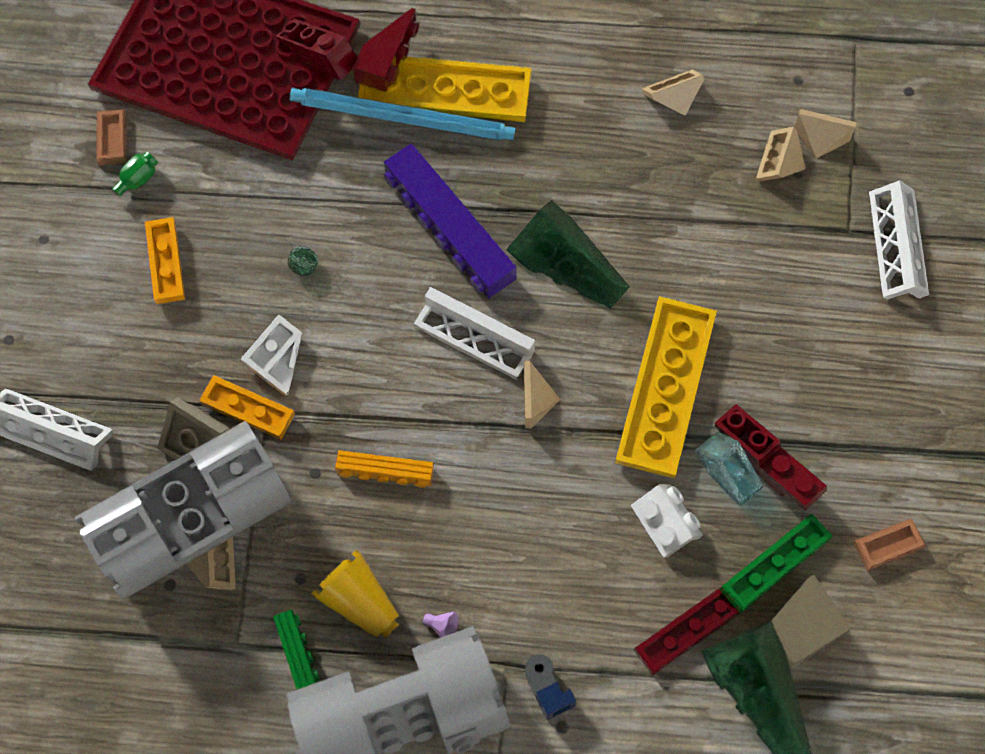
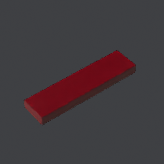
M720 588L634 648L635 653L652 676L740 614L719 590Z

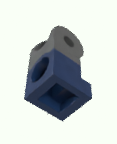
M537 654L528 659L525 675L548 721L576 707V699L571 689L562 693L553 675L554 667L552 661L545 655Z

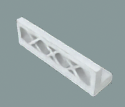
M899 180L870 191L883 298L888 300L906 293H910L917 298L928 296L929 289L914 189ZM891 194L892 201L884 211L880 208L879 198ZM891 218L895 220V228L890 236L887 237L884 235L883 228ZM895 244L898 246L899 254L894 262L890 263L887 260V253ZM897 271L901 272L903 285L891 289V279Z
M430 287L424 296L426 305L414 322V327L518 380L524 370V361H529L535 352V340ZM432 311L442 316L444 324L431 327L424 323V321ZM462 326L468 330L470 338L457 340L452 337L450 329ZM489 340L493 342L496 351L484 354L478 351L475 342ZM514 353L522 357L516 369H513L504 364L502 355Z
M6 388L0 392V436L90 471L97 466L99 449L112 437L113 429ZM5 401H10V402L15 403V404H17V405H8V404H5L4 402H5ZM37 412H38V413H41V414H43V415H34V414H31V413H37ZM57 423H67V424H69V425H68V426H62V425L57 424ZM86 433H93L98 436L96 438H93L91 436L86 435Z

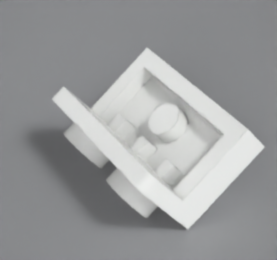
M670 484L657 485L631 504L632 509L663 558L669 557L691 540H698L703 536L699 530L701 527L699 520L693 513L687 511L682 503L684 501L682 494L676 487Z

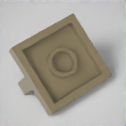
M177 397L170 402L157 449L176 460L228 431L230 428L201 409Z

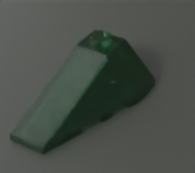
M553 200L537 212L506 249L528 270L536 274L540 272L552 278V281L559 285L565 284L576 289L579 294L610 309L630 288L574 219Z
M772 621L745 630L701 651L715 683L721 690H727L737 703L735 708L739 713L748 716L757 728V735L772 754H812L787 655Z

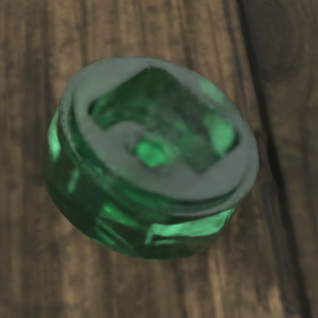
M299 246L292 249L287 263L290 270L295 274L307 276L315 271L318 264V256L312 249Z

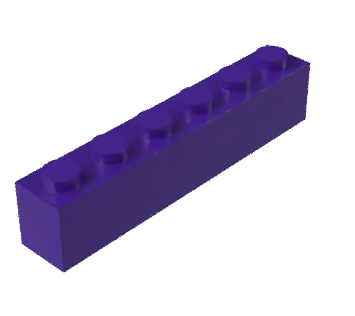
M412 143L384 161L385 174L383 176L387 184L392 189L395 187L398 189L405 206L408 209L413 208L418 213L417 217L421 225L426 230L430 228L436 235L435 240L444 251L448 249L453 255L452 260L461 272L464 270L471 277L470 282L478 293L483 292L489 299L517 279V267Z

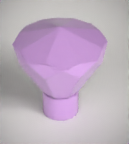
M455 611L438 616L427 613L423 619V625L433 628L440 638L455 633L459 622L458 614Z

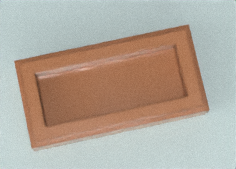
M125 109L97 112V163L99 166L127 163V113Z
M912 518L855 540L853 543L867 571L926 547Z

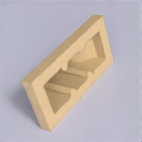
M690 70L642 88V92L651 99L685 116L704 81L703 74Z
M802 109L799 110L795 123L799 136L816 159L849 142L856 126L854 121Z
M794 126L771 131L756 176L759 182L782 178L806 169L798 132Z
M524 361L526 429L532 428L561 399L531 361Z
M233 537L187 563L189 569L206 588L236 589Z

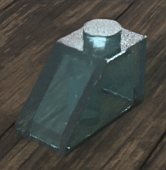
M717 431L695 450L707 473L738 505L742 506L763 488L739 441Z

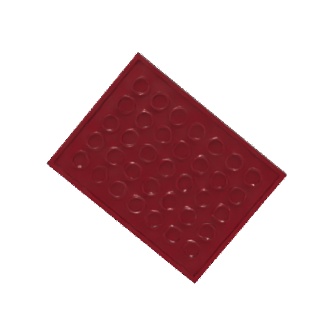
M134 0L89 80L88 86L90 90L293 161L319 108L304 106L300 102L290 101L291 89L303 90V88L328 92L334 78L316 69L277 40L276 36L288 22L295 18L345 36L351 45L360 27V19L304 0Z

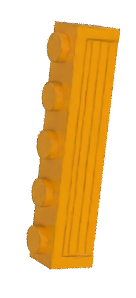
M338 450L335 470L339 476L344 478L356 476L361 480H369L371 478L377 479V481L382 483L394 481L399 485L410 483L415 484L417 487L425 488L432 485L434 464L427 461Z

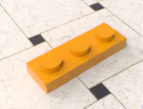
M174 217L145 221L153 297L156 305L186 300Z
M215 375L212 376L199 400L201 405L241 423L246 421L250 427L279 440H282L295 416L294 410Z

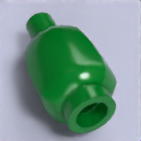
M147 151L143 155H134L121 169L119 182L112 188V191L118 197H121L127 190L140 188L154 175L155 166L158 164V161Z

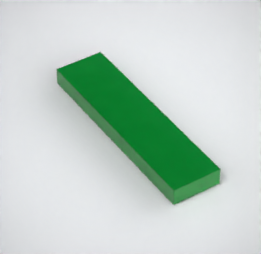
M811 513L723 584L719 590L741 614L829 542L833 535Z

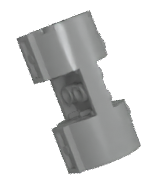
M244 421L75 516V520L78 525L81 524L84 527L80 529V532L95 562L105 577L107 576L110 581L115 583L113 588L118 596L125 600L291 504L292 500L259 440L248 423Z
M472 626L411 648L419 669L418 671L357 692L351 674L348 671L287 693L289 714L301 754L394 753L400 750L404 744L412 741H426L439 731L448 754L453 752L463 753L473 748L474 744L480 743V739L510 729L505 707L501 704L496 680L474 627Z

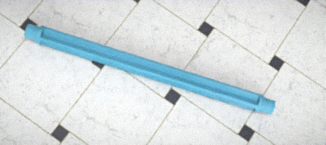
M292 88L290 93V101L300 102L304 106L501 141L502 139H514L515 128L504 126L505 124L306 88H303V90Z

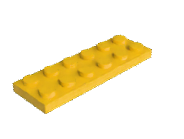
M407 56L405 61L401 60L398 66V78L395 83L390 84L387 93L361 84L359 87L358 98L464 117L525 122L531 68Z
M659 296L615 464L675 479L717 310Z

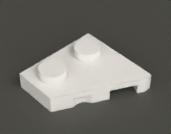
M278 315L240 359L241 363L286 397L291 386L302 332Z

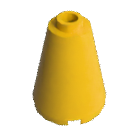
M356 549L352 553L356 559L352 562L349 559H345L319 585L323 591L320 593L318 590H314L311 595L377 638L382 634L386 638L399 625L395 621L399 614L363 555Z

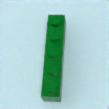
M288 610L274 615L273 618L296 690L320 681L317 670H313L311 666L314 660L311 651L307 652L305 644H308L304 632L301 633L299 626L302 625L299 614L295 615L293 610Z

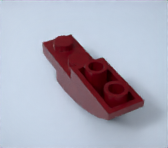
M737 404L714 423L715 427L732 448L771 488L782 497L787 495L804 511L827 491L825 483L785 451L777 437Z

